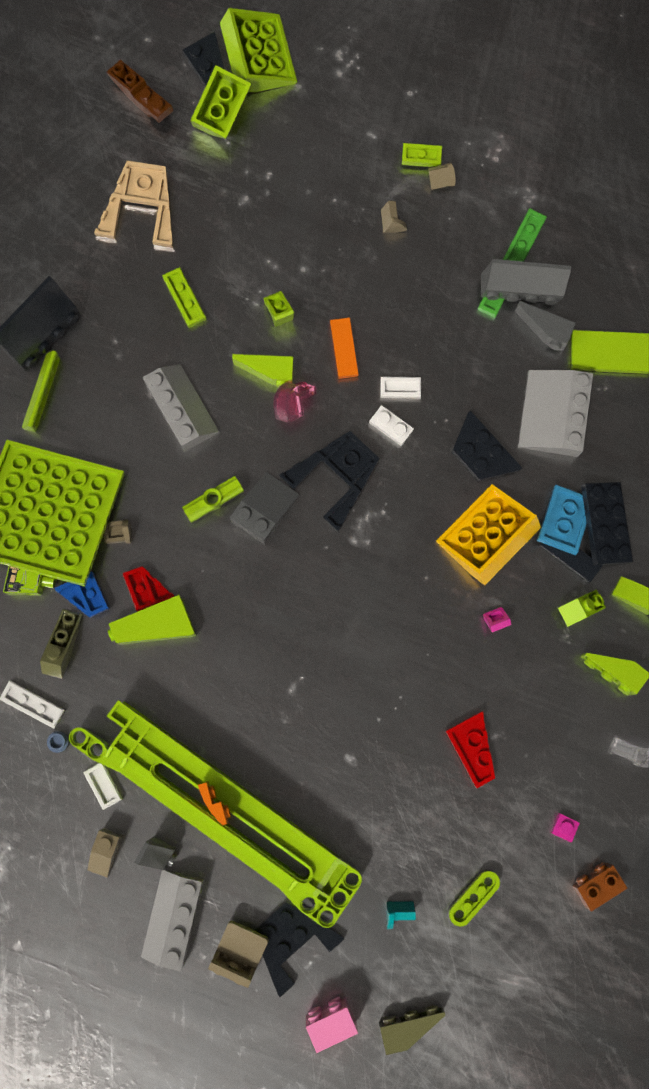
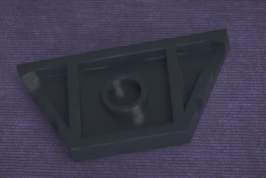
M470 410L452 450L454 455L478 481L503 476L512 472H519L522 469L519 463Z

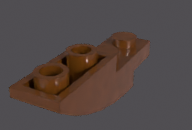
M121 59L107 71L108 76L120 90L149 118L152 116L160 123L174 111L171 104L146 84L145 79Z

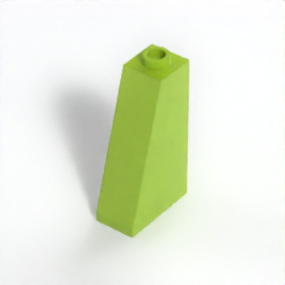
M180 595L109 623L110 629L108 630L111 641H115L119 645L196 636Z

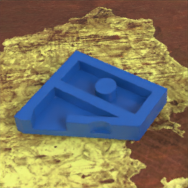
M90 571L85 587L66 582L55 588L59 594L90 618L109 610V606L92 571Z

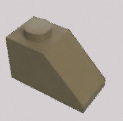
M104 828L99 830L90 853L87 870L108 878L123 835Z

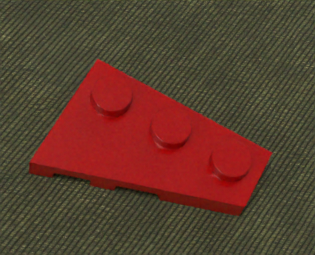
M481 711L445 731L475 788H479L495 779L487 730L484 723V714Z

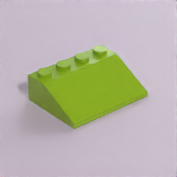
M228 8L220 21V26L232 73L252 84L248 92L255 93L296 84L297 78L280 14Z

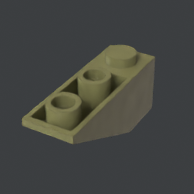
M62 609L40 660L42 674L63 678L71 658L83 614Z
M433 1005L427 1007L426 1011L417 1013L416 1010L404 1013L402 1017L387 1016L383 1018V1021L379 1022L386 1055L410 1049L446 1016L443 1007Z

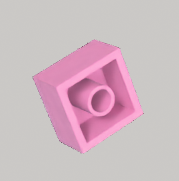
M340 997L334 998L328 1002V1006L324 1008L318 1006L308 1012L309 1015L306 1016V1029L316 1053L358 1034L357 1023L346 997L343 999Z

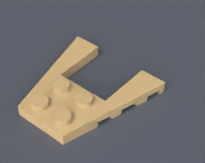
M127 161L117 181V187L110 196V202L106 211L103 212L100 224L95 229L94 234L100 237L115 239L122 201L157 206L158 212L152 242L154 245L173 248L166 166Z

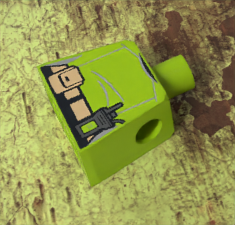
M9 566L3 592L8 595H42L44 587L55 588L57 579Z

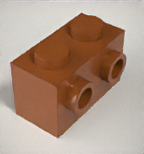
M604 862L597 865L593 873L578 877L576 879L577 883L572 885L586 909L591 912L628 889L612 864H605Z

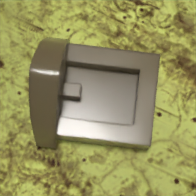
M451 162L428 168L432 190L446 186H455V171Z
M388 201L381 209L383 233L407 231V224L398 219L396 201Z
M129 519L107 523L104 531L105 544L131 543L132 530Z

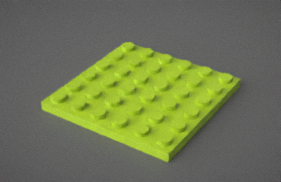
M6 440L0 455V564L85 587L119 492L124 471Z

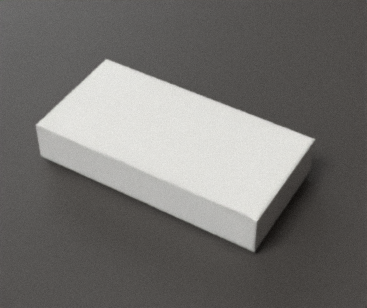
M381 377L380 398L420 399L421 377Z
M99 763L83 772L103 810L123 799L106 766Z

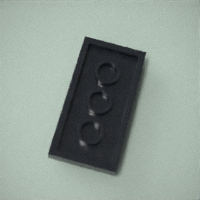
M621 482L586 483L581 485L593 566L633 562Z

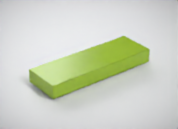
M176 268L162 275L188 328L207 320L181 268Z

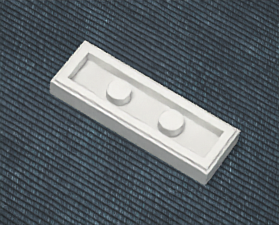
M9 680L0 696L1 701L53 729H56L66 711Z

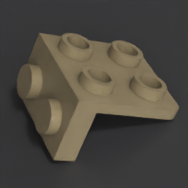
M229 921L208 969L217 975L234 981L238 985L248 988L269 941L268 937L235 921Z

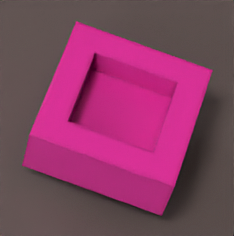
M502 607L483 614L484 621L491 632L511 625L510 618Z
M558 813L550 833L572 843L580 823Z

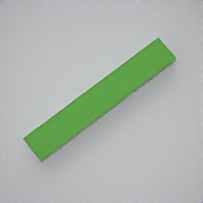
M529 208L503 260L524 262L547 216ZM483 297L477 310L496 318L505 299L489 300L487 297Z

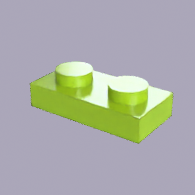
M403 143L402 165L423 167L441 165L442 146Z

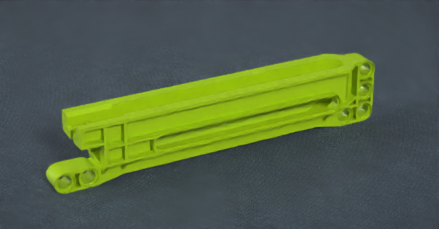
M118 700L107 715L108 718L123 728L110 747L106 741L87 728H75L70 732L69 740L74 747L92 760L120 772L270 881L301 912L324 928L332 927L360 887L362 877L358 869L126 701L121 702ZM80 731L84 732L86 736L83 743H79L76 739L77 733ZM96 744H100L103 748V752L99 756L95 755L93 751ZM164 764L197 789H199V784L209 782L210 786H214L216 798L213 799L215 802L223 801L224 805L228 804L230 813L307 867L309 873L307 875H300L230 823L222 825L204 804L163 776L159 771V766ZM349 873H355L358 876V880L354 884H349L346 882V876ZM336 892H343L345 894L343 902H336L333 899ZM307 897H311L315 901V905L311 908H306L302 903ZM325 910L331 911L333 914L332 919L329 921H324L320 916Z

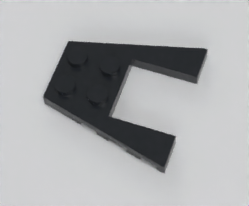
M349 431L329 443L328 446L316 451L307 459L295 464L286 472H282L279 476L295 490L323 461L341 478L350 489L323 516L338 532L380 458Z

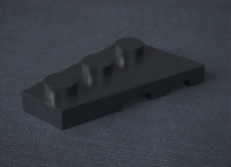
M215 31L182 50L183 55L205 87L215 65L224 69Z

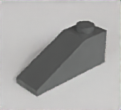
M519 301L515 309L517 315L545 344L554 350H564L576 324L575 322Z
M154 836L144 843L134 863L165 870L167 866L171 867L177 857L174 854L177 848Z

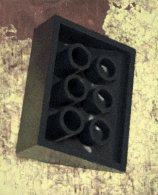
M48 276L0 326V347L25 371L28 368H32L37 363V359L49 351L51 344L56 339L61 338L65 333V329L69 325L74 324L80 315L77 307L53 278Z

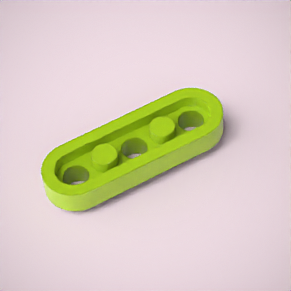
M490 870L481 872L455 901L448 912L449 919L454 925L459 927L467 925L498 890L500 879L497 874ZM487 877L491 878L490 885H485L484 883ZM472 894L477 895L476 901H470ZM458 910L463 911V915L460 918L455 916Z

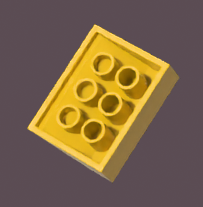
M491 484L436 542L470 575L483 585H486L536 534L541 526L537 515Z

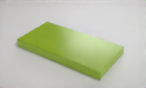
M573 330L571 334V370L649 374V333Z

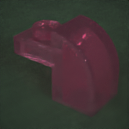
M306 382L297 384L283 383L274 396L273 405L276 419L291 422L304 416L301 400L316 395V386L308 385Z

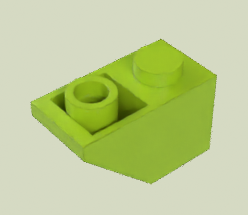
M596 589L558 609L568 627L603 610L606 606L604 605L603 597Z

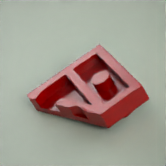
M143 566L123 573L136 612L175 597L156 578L152 577Z

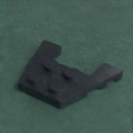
M288 901L254 929V931L268 937L269 941L263 952V958L279 997L295 985V981L281 965L310 938L316 935L329 952L344 940L343 935L330 928L320 926Z

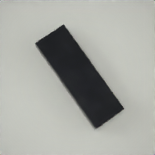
M540 544V547L588 583L594 579L603 567L602 565L593 566L592 558L581 549L578 550L576 555H573L547 544Z

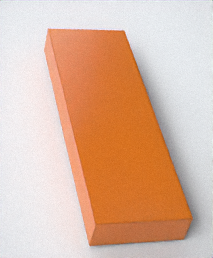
M350 317L330 320L338 379L357 377L358 368Z

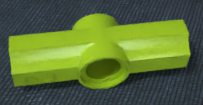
M233 476L217 487L206 490L203 495L182 508L192 523L209 512L218 510L224 503L240 495L244 490L238 479ZM212 495L219 497L218 501L214 504L208 502V498Z

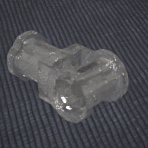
M618 736L614 737L609 747V754L612 755L614 753L632 761L636 766L649 767V749L628 744L619 740ZM639 754H643V756L646 757V760L641 761V759L638 758Z

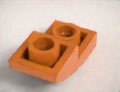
M209 782L199 784L201 796L211 814L222 825L227 824L228 818L231 817L228 804L224 805L223 801L214 803L213 799L216 798L214 786H210Z

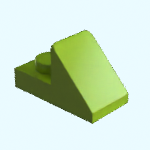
M282 291L263 298L275 327L293 320L294 311Z

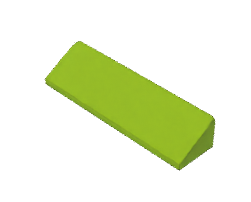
M51 351L45 356L22 428L25 430L37 431L60 362V357L56 351Z

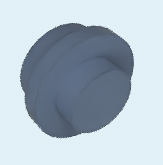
M61 731L51 733L47 739L48 748L55 753L63 752L69 744L67 735Z

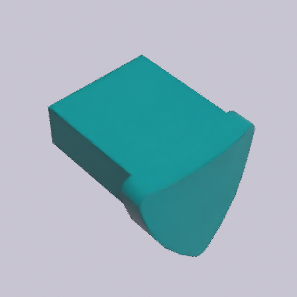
M387 901V929H393L394 921L416 920L414 901Z

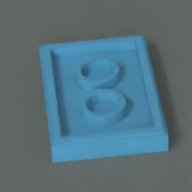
M559 485L554 486L537 538L538 542L573 555L578 553L587 524L582 494Z

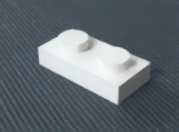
M382 405L369 421L371 425L400 446L404 444L414 428Z

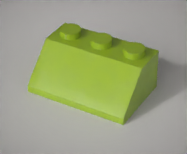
M215 65L191 118L192 126L209 135L227 139L252 84Z

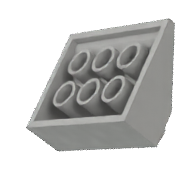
M529 370L518 448L578 457L583 452L593 373L575 370Z

